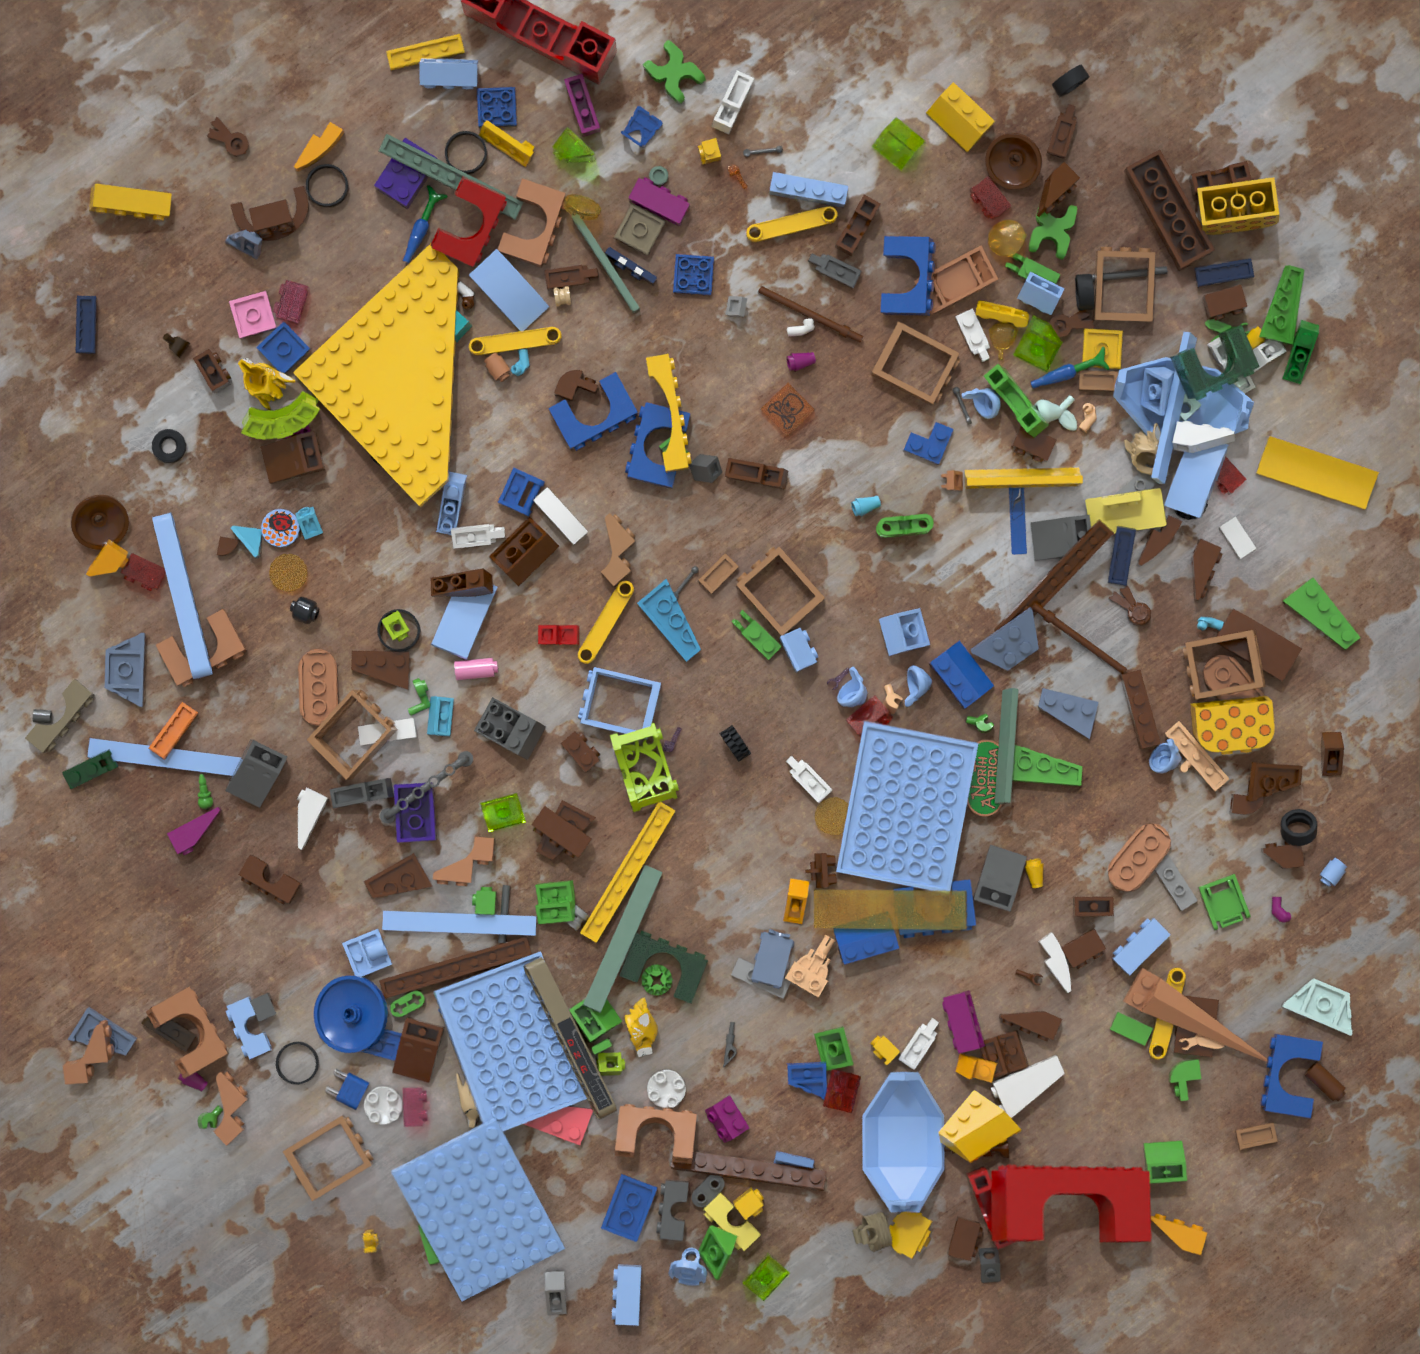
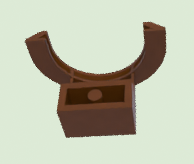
M305 186L293 188L297 203L294 218L291 217L288 202L284 199L250 208L249 213L253 224L251 225L246 218L242 202L230 205L236 224L242 231L247 230L248 232L257 233L263 241H274L289 236L301 226L307 215L308 198Z

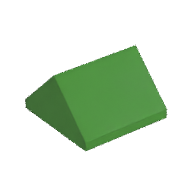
M843 1026L814 1034L821 1062H826V1071L854 1065Z
M709 1226L698 1252L714 1278L720 1280L738 1236L715 1226Z

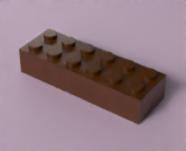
M1160 149L1126 167L1124 172L1178 271L1215 251Z

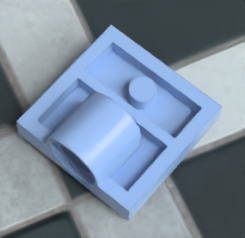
M379 929L342 943L355 976L362 977L392 965Z

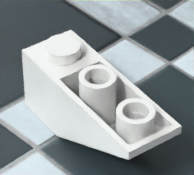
M1177 421L1172 442L1173 449L1195 453L1234 442L1235 433L1225 427L1218 429L1208 424H1202L1201 426L1195 425L1190 421Z

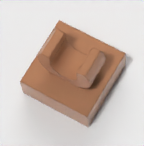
M951 470L947 471V474L941 475L942 478H947V484L941 485L942 488L951 491H963V472Z

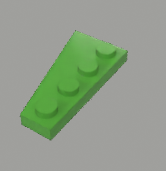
M1290 265L1284 267L1259 337L1288 345L1293 344L1304 269Z
M1314 578L1308 580L1282 601L1344 650L1360 638Z
M1015 745L1012 781L1081 786L1082 766Z

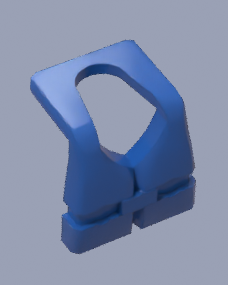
M637 106L634 111L635 114L633 117L631 116L626 128L621 133L643 148L656 134V130H659L663 122L654 115H650L641 106ZM640 130L641 142H638L628 134L632 131Z

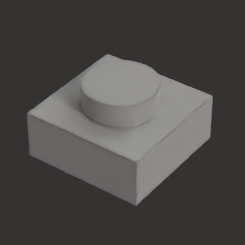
M729 296L726 315L744 317L747 298Z

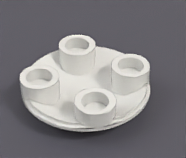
M672 1070L656 1072L650 1078L647 1085L649 1099L655 1105L662 1108L677 1106L684 1098L686 1091L683 1078Z
M377 1087L370 1091L365 1098L364 1110L369 1120L379 1125L391 1124L399 1118L402 1112V1099L390 1087Z

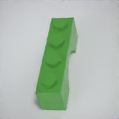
M997 364L984 375L992 388L1012 409L1016 419L1028 434L1036 437L1049 426L1004 367Z

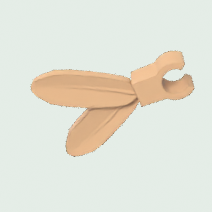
M1198 1034L1195 1037L1179 1040L1180 1042L1186 1040L1188 1043L1187 1047L1181 1048L1183 1050H1188L1197 1044L1213 1049H1220L1225 1046Z

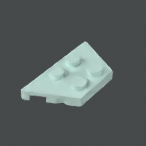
M1313 978L1282 1005V1007L1352 1036L1350 993Z

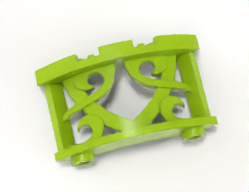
M302 391L292 403L280 409L260 410L250 407L242 421L243 429L241 433L263 440L280 439L293 435V433L306 427L315 418L320 410L316 406L319 400Z
M651 723L650 727L620 736L617 733L610 735L633 812L639 811L642 807L677 798L678 784L676 779L672 780L660 742L663 739L660 728L656 729L655 723ZM653 737V743L648 744L646 742L647 739H645L643 746L639 745V740ZM656 746L658 747L660 755L653 751V749ZM633 751H636L635 758L628 760L627 755H633ZM639 752L650 756L657 762L649 780L640 772L629 771V768L638 762ZM663 766L666 776L660 775ZM640 777L645 782V785L643 786L642 782L639 785L635 784V779ZM666 782L669 791L655 794L652 788L654 784L658 789L662 790L660 783ZM648 791H650V793L652 794V796L638 800L639 798L644 796Z

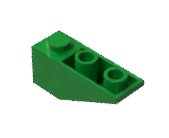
M1304 320L1300 321L1282 379L1301 384L1319 334V325Z

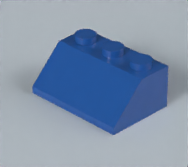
M960 640L929 663L963 709L994 687Z
M888 911L833 927L843 964L900 949Z

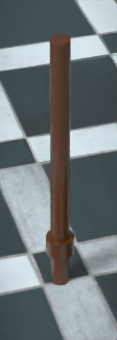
M760 286L758 293L839 332V335L845 338L849 337L861 343L864 337L850 330V327L842 326L763 286Z
M1037 603L1033 604L1031 609L1041 615L1044 621L1055 625L1121 674L1126 672V667L1055 617L1052 611H1047Z

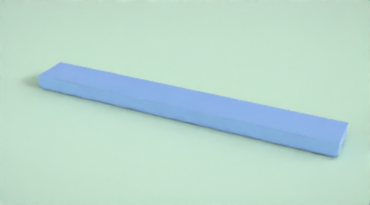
M1184 332L1152 471V479L1159 484H1165L1173 450L1172 442L1177 421L1179 422L1197 338L1190 332Z
M90 738L87 756L91 758L110 749L113 761L229 776L233 775L241 759L240 757L172 749L164 760L149 750L150 746L93 738Z
M383 911L382 930L536 936L537 916Z

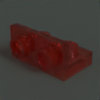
M989 176L970 189V197L976 204L980 203L983 207L982 212L988 219L991 217L994 221L1012 206Z
M1225 456L1216 482L1219 484L1217 486L1223 494L1227 493L1230 495L1247 479Z
M131 553L121 573L125 575L123 579L132 583L137 580L142 583L141 587L152 591L153 588L158 590L166 571L165 568Z
M874 695L849 716L846 721L861 738L864 721L888 725L893 716Z
M832 1069L823 1106L852 1113L861 1076Z

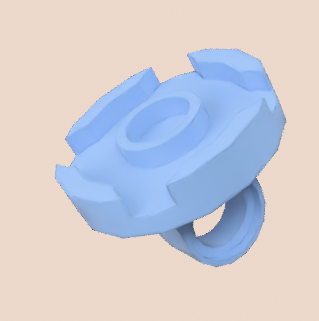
M687 1248L683 1252L681 1260L670 1264L668 1274L672 1279L674 1277L678 1278V1282L681 1284L697 1286L701 1281L703 1283L706 1282L708 1272L705 1267L700 1265L698 1250ZM689 1254L697 1256L694 1261H688L686 1257Z

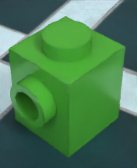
M481 887V890H476V894H473L472 906H476L475 914L495 915L497 891H492L493 887Z

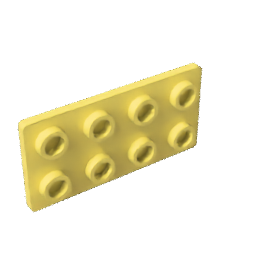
M1161 488L1085 500L1087 515H1090L1091 527L1099 519L1114 534L1116 533L1117 526L1142 530L1167 525Z

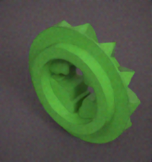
M652 965L642 975V986L652 995H662L672 985V975L662 965ZM662 973L663 975L660 980L664 986L657 983L651 987L653 979L650 974L657 977Z

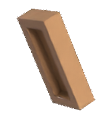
M1082 370L1079 372V390L1114 391L1118 372Z
M725 553L698 581L712 594L739 566Z
M1273 1122L1235 1130L1239 1149L1278 1142Z

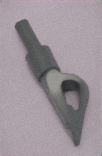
M730 1022L729 1033L726 1034L723 1067L737 1055V1049L733 1046L735 1022ZM730 1050H732L734 1053H733V1055L729 1058V1057H728V1054H729Z

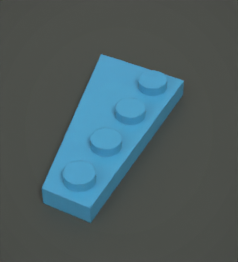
M665 579L637 604L687 662L701 648L667 579Z

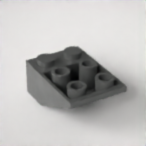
M1090 515L1031 522L1035 561L1063 558L1091 528Z
M492 697L474 731L528 760L546 726Z
M250 739L225 791L260 808L280 774L287 756Z
M990 845L973 900L1011 911L1027 856Z

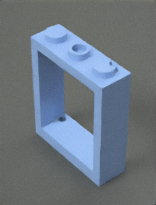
M594 667L593 671L589 670L587 681L590 682L589 689L584 690L582 698L586 702L584 708L580 707L578 719H581V724L623 734L636 731L588 719L598 675L652 687L643 728L651 726L661 683Z

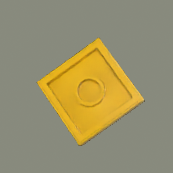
M1084 329L1082 362L1093 359L1100 352L1102 346H1104V361L1109 365V369H1121L1123 331ZM1096 365V366H1093V367H1090V368H1103V367Z

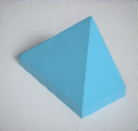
M232 526L231 530L255 558L260 557L262 529Z

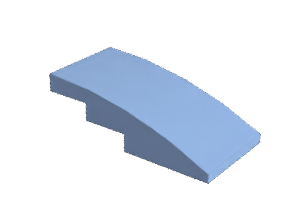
M497 249L469 274L472 280L519 331H524L549 308V305Z
M1223 444L1195 453L1184 452L1164 506L1202 518L1207 500L1210 499L1215 481L1218 480L1229 444Z
M493 585L492 594L476 597H451L431 645L467 660L498 587Z

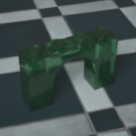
M1242 325L1233 326L1218 334L1227 355V364L1224 371L1217 377L1209 375L1203 369L1194 348L1185 349L1170 357L1188 399L1195 398L1196 401L1207 396V392H1217L1223 389L1222 385L1226 383L1231 385L1239 381L1238 377L1242 375L1244 377L1250 376L1255 373V369L1260 367Z
M642 930L640 933L636 932L619 976L638 982L644 964L650 956L661 952L669 953L679 961L682 971L673 997L692 1003L708 962L707 959H704L706 955L696 951L694 954L687 952L688 948L678 944L676 947L669 945L670 941L660 937L658 940L651 938L652 934Z

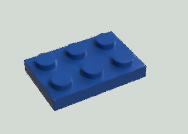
M621 1174L601 1229L637 1242L657 1187Z

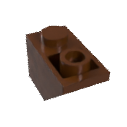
M1284 841L1282 846H1277V843L1265 844V848H1261V853L1283 869L1304 866L1302 846L1291 845Z

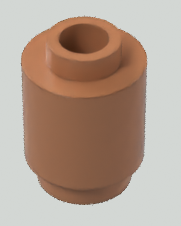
M494 353L484 360L485 367L495 381L500 380V382H503L510 377L509 372L511 369L501 355Z

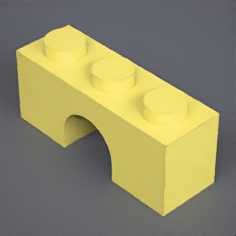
M720 1192L704 1207L706 1211L704 1215L710 1222L715 1221L719 1225L718 1228L738 1236L734 1246L738 1250L742 1248L745 1251L761 1233L748 1220L740 1226L731 1225L727 1220V1214L734 1205Z

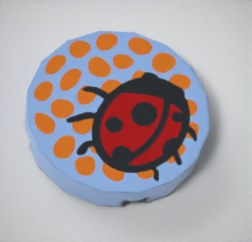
M277 509L268 513L261 525L262 535L265 540L276 547L291 545L298 538L300 532L296 516L284 509Z

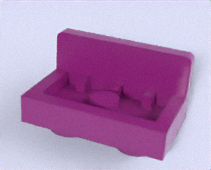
M730 1095L705 1110L708 1120L714 1125L718 1137L724 1143L749 1129Z

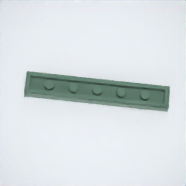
M578 212L573 214V222L634 314L640 311V307Z
M1016 688L1002 690L995 804L1011 802L1019 691Z

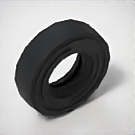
M164 429L154 436L152 451L158 460L164 463H174L184 456L186 442L178 431ZM172 439L175 441L176 449L174 452L165 453L162 450L164 440Z

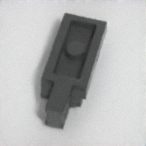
M811 254L808 262L816 265L815 270L819 271V273L852 289L861 274V270L828 254H822L821 257Z

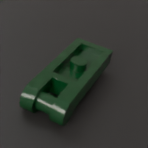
M110 749L64 770L62 774L70 789L117 768L118 764L116 761H113ZM104 759L107 765L103 766L100 760Z

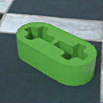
M412 991L391 1004V1013L396 1017H402L421 1007L425 1002V996L420 991ZM413 994L421 996L420 1004L418 1005L416 1002L409 1004L408 1001L413 999ZM396 1003L399 1005L406 1003L407 1007L402 1009L403 1013L400 1014L399 1011H394Z

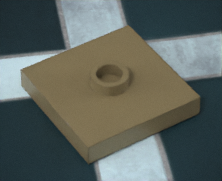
M631 204L614 238L648 256L666 221Z

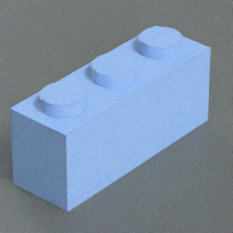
M422 58L420 60L419 85H424V88L443 86L445 89H453L455 86H462L463 89H473L477 87L478 60Z
M1147 918L1140 925L1142 929L1137 934L1133 932L1126 939L1128 943L1123 947L1120 945L1113 952V961L1127 975H1131L1170 936L1155 918L1151 920Z
M618 1264V1269H614V1281H617V1288H613V1300H616V1308H612V1319L615 1320V1325L639 1326L641 1265Z

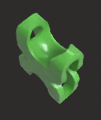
M667 40L664 43V50L670 57L668 64L657 66L652 61L647 60L642 65L654 81L659 83L666 81V93L675 102L682 104L685 101V97L678 87L680 81L690 78L697 84H702L706 81V78L694 63H683V52L673 42Z
M1070 205L1065 216L1062 218H1055L1050 213L1046 214L1045 212L1040 217L1036 214V221L1041 226L1033 230L1028 250L1036 252L1041 241L1050 239L1057 246L1056 257L1063 260L1070 242L1069 235L1064 231H1069L1073 227L1077 206Z
M928 514L886 517L879 521L876 526V532L882 538L922 535L932 529L934 521ZM919 521L926 522L927 527L921 528ZM888 524L891 530L885 531L882 525Z

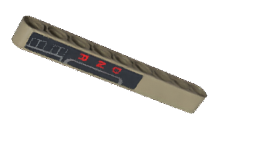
M539 957L523 966L524 971L595 1116L600 1120L616 1112L615 1103L546 962L542 957Z

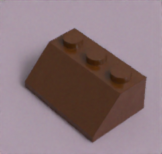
M528 517L489 557L519 587L554 553L559 545L531 517Z

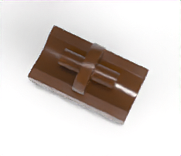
M814 853L815 861L810 862V869H805V873H811V881L816 880V888H828L829 885L836 884V874H828V866H835L836 864L835 856L827 855V853Z

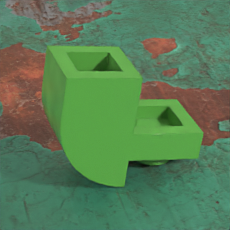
M1198 1059L1181 1061L1174 1065L1169 1073V1082H1177V1085L1174 1086L1175 1097H1178L1180 1101L1189 1100L1186 1081L1201 1079Z

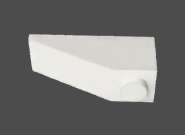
M306 788L305 791L302 790L297 798L300 801L298 804V848L301 850L304 849L329 799L310 788Z

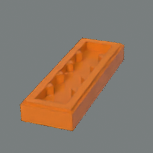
M182 702L152 742L149 750L165 760L194 721L198 712Z

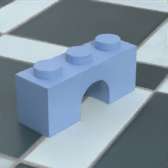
M249 996L228 1005L226 1014L229 1021H233L236 1028L233 1030L237 1039L241 1038L243 1043L241 1049L244 1056L252 1059L272 1050V1046L266 1032L254 1035L247 1029L248 1019L256 1015L250 1003L251 997Z

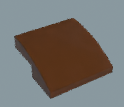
M1018 1030L984 1040L985 1046L980 1048L983 1059L997 1063L994 1078L1029 1067Z

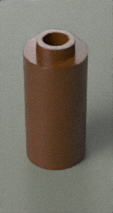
M1318 1061L1313 1063L1304 1075L1331 1101H1339L1346 1094L1344 1092L1346 1087Z

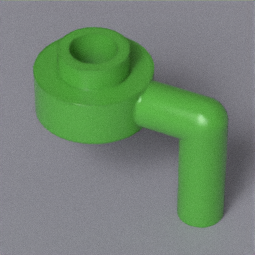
M420 678L412 680L422 703L408 708L410 716L429 708L431 705L426 691L429 689L425 680L420 681Z

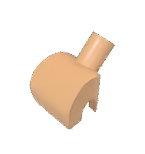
M891 684L884 686L887 696L883 702V708L886 712L895 714L903 698L894 693Z

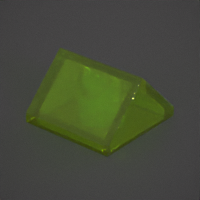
M895 117L885 127L872 147L898 169L902 170L925 143V140Z
M518 793L480 803L489 832L526 822Z
M768 1252L742 1280V1283L765 1301L790 1272Z

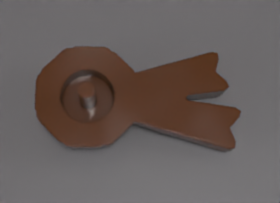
M216 117L215 121H212L211 124L218 131L209 128L210 133L207 137L224 142L227 151L234 156L245 154L249 147L247 137L240 132L231 133L222 121Z
M1086 310L1079 311L1071 317H1067L1064 314L1054 315L1048 324L1051 334L1058 338L1067 336L1071 329L1095 328L1093 325L1094 319L1082 320L1090 316Z
M1128 585L1125 588H1120V593L1123 597L1116 591L1113 592V596H1110L1109 600L1128 610V619L1133 625L1144 626L1150 621V608L1145 603L1135 601Z

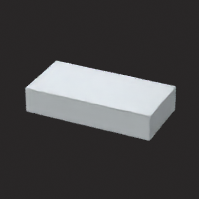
M1236 517L1219 527L1239 559L1257 549Z

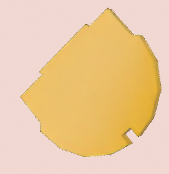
M904 1211L892 1220L895 1224L894 1226L890 1224L889 1227L892 1236L891 1246L896 1252L913 1259L917 1251L921 1252L924 1246H928L931 1240L929 1238L931 1231L928 1229L933 1221L924 1217L922 1213Z

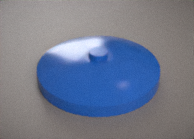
M360 976L338 977L329 982L317 997L314 1006L316 1030L321 1039L336 1051L357 1053L367 1050L380 1039L386 1028L388 1010L385 998L380 989L366 978Z

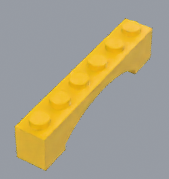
M669 354L646 357L649 379L654 378L662 388L671 411V438L666 452H662L665 471L668 473L688 469V464L692 463L690 452L686 453L685 445H688L687 434H683L681 426H685L683 415H679L678 410L679 407H682L680 396H676L675 389L678 388L677 377L672 376V370L675 369L673 358L669 359Z

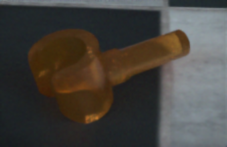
M737 165L727 167L730 177L736 175L743 189L747 188L748 186L740 174L739 167Z

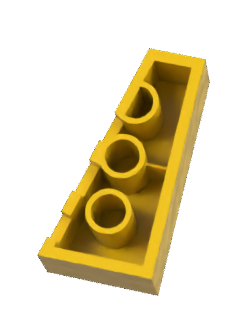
M94 184L91 188L89 211L103 214L115 213L114 215L118 216L134 215L135 218H145L146 216L153 217V220L164 221V218L170 216L172 193Z

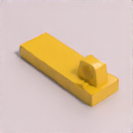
M488 120L483 124L479 133L480 137L524 167L530 163L534 154V145L526 140L520 143Z

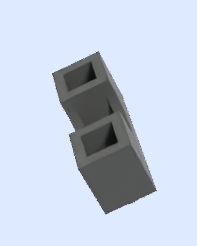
M666 1179L665 1184L661 1183L660 1195H664V1201L659 1203L658 1214H662V1220L657 1222L656 1231L657 1234H660V1239L683 1241L685 1220L674 1218L670 1209L676 1202H687L689 1181Z

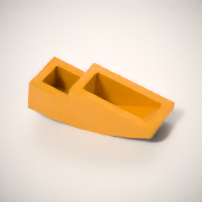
M329 122L320 138L313 134L294 165L295 170L299 172L306 169L328 154L343 136V129Z

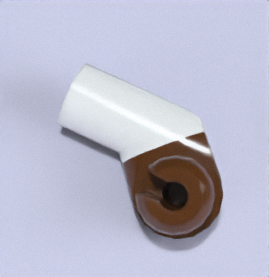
M459 282L457 288L458 292L462 294L461 305L464 309H471L475 303L474 292L465 284Z

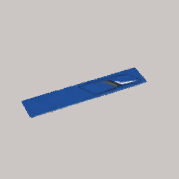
M1009 488L1011 551L1013 555L1027 554L1024 488Z

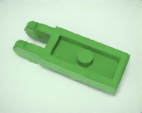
M1015 252L1011 253L1010 256L1014 260L1022 262L1023 265L1020 269L1012 263H1006L1005 267L1017 273L1018 276L1027 279L1029 273L1032 272L1056 284L1060 276L1059 273L1027 257L1024 258Z
M742 610L740 612L742 618L747 620L750 625L745 629L738 620L733 619L731 622L769 660L782 646L757 621H753Z

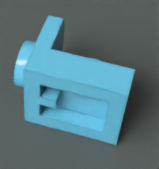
M304 507L296 513V518L305 540L323 533L314 507Z

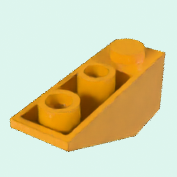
M1155 1213V1216H1151V1220L1182 1250L1201 1255L1207 1232L1203 1231L1202 1226L1192 1224V1227L1184 1225V1221L1174 1219L1172 1222L1166 1220V1216Z

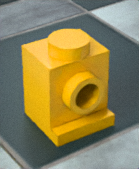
M716 138L703 141L698 146L702 165L721 160Z
M877 1035L870 1043L875 1048L873 1052L880 1059L883 1057L886 1059L884 1061L886 1065L900 1053L884 1035L881 1037Z

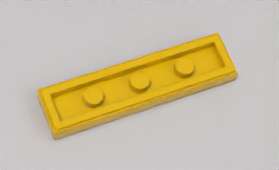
M461 34L389 50L386 53L390 70L392 71L418 65L421 58L443 59L464 54L465 51Z

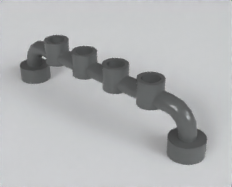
M468 751L461 752L458 760L452 764H447L444 770L436 776L429 777L425 784L414 788L412 793L406 798L399 799L397 804L391 809H383L380 813L382 822L386 824L392 823L396 818L395 815L401 810H406L410 803L422 798L424 793L432 787H437L447 776L454 775L455 771L461 766H470L473 763V755ZM448 766H451L453 768V772L451 774H448L446 772V768ZM432 778H436L438 780L436 785H432L430 783V780ZM417 789L422 791V795L419 797L415 795ZM400 801L406 802L405 808L399 806Z

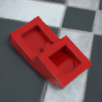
M538 625V644L579 645V626Z

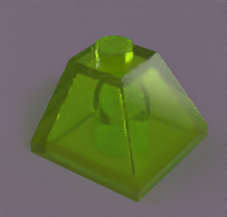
M568 127L552 146L554 150L553 155L559 161L564 160L566 163L594 162L596 160L595 153Z
M1033 315L1013 355L1047 372L1062 345V341L1050 323Z

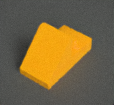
M960 1053L955 1072L970 1080L977 1078L992 1083L997 1063Z

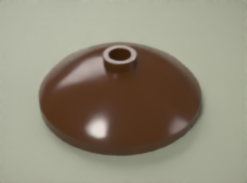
M1007 133L997 137L990 144L986 152L985 164L990 177L998 185L1007 189L1017 190L1029 186L1036 180L1042 168V157L1039 148L1030 138L1019 133ZM1014 155L1019 156L1018 161L1014 159Z
M94 495L84 499L76 506L71 517V529L75 538L85 547L95 550H102L109 539L118 544L126 535L129 527V517L125 507L120 501L108 495ZM97 515L102 516L100 519H95Z

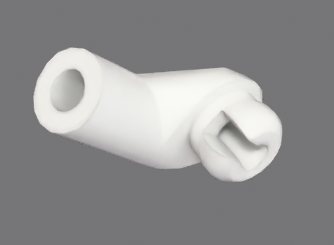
M805 319L803 321L804 326L788 327V336H801L813 331L815 328L814 320Z

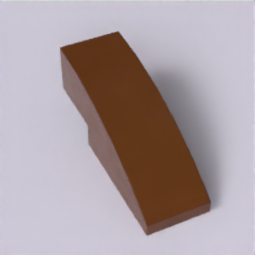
M728 458L725 477L785 489L789 471L784 468Z
M1170 515L1166 516L1167 525L1163 526L1160 532L1154 529L1151 531L1136 566L1144 565L1159 554L1170 543L1183 521Z

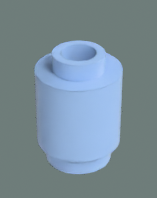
M1334 858L1332 861L1330 860L1320 873V877H1322L1320 881L1328 887L1331 885L1336 886L1345 874L1347 866L1337 858Z

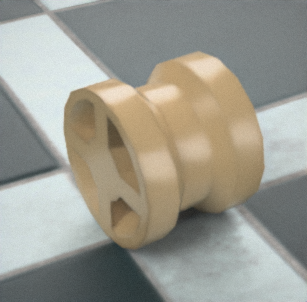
M565 286L563 289L554 288L556 307H560L562 304L571 305L569 286Z

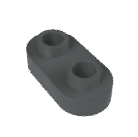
M709 1175L693 1191L692 1202L697 1207L707 1206L723 1190V1177ZM716 1180L718 1181L719 1185L717 1187H712L711 1182ZM703 1194L705 1196V1199L703 1201H699L697 1198L698 1195Z

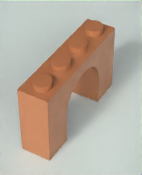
M522 178L516 198L542 209L547 217V225L540 236L529 240L503 232L498 251L502 255L542 268L543 263L547 264L550 253H547L549 245L553 246L556 235L553 233L555 227L559 228L562 220L560 213L561 210L566 209L568 199H566V193Z
M222 609L207 617L218 642L215 654L209 659L212 669L215 667L220 669L227 665L226 661L232 658L237 660L244 656L243 652L247 649L226 610ZM171 636L156 644L176 685H182L184 688L192 684L193 677L188 659L181 650L176 638Z
M190 987L146 1011L154 1028L179 1017L190 1020L197 1027L199 1043L196 1049L175 1061L184 1079L228 1054L225 1043L217 1036L216 1027L209 1022L206 1010L200 1006L197 1001V994Z
M631 1104L620 1106L615 1156L634 1158L636 1136L639 1130L647 1124L660 1123L668 1127L674 1136L672 1162L691 1164L697 1114H693L692 1111L688 1110L674 1112L673 1109L669 1108L655 1110L654 1107L650 1106L636 1108V1106Z

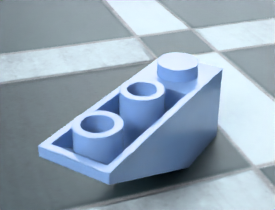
M448 472L449 481L444 485L436 531L451 535L452 528H457L467 475Z

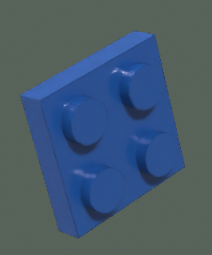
M284 321L256 347L279 372L284 374L311 350Z

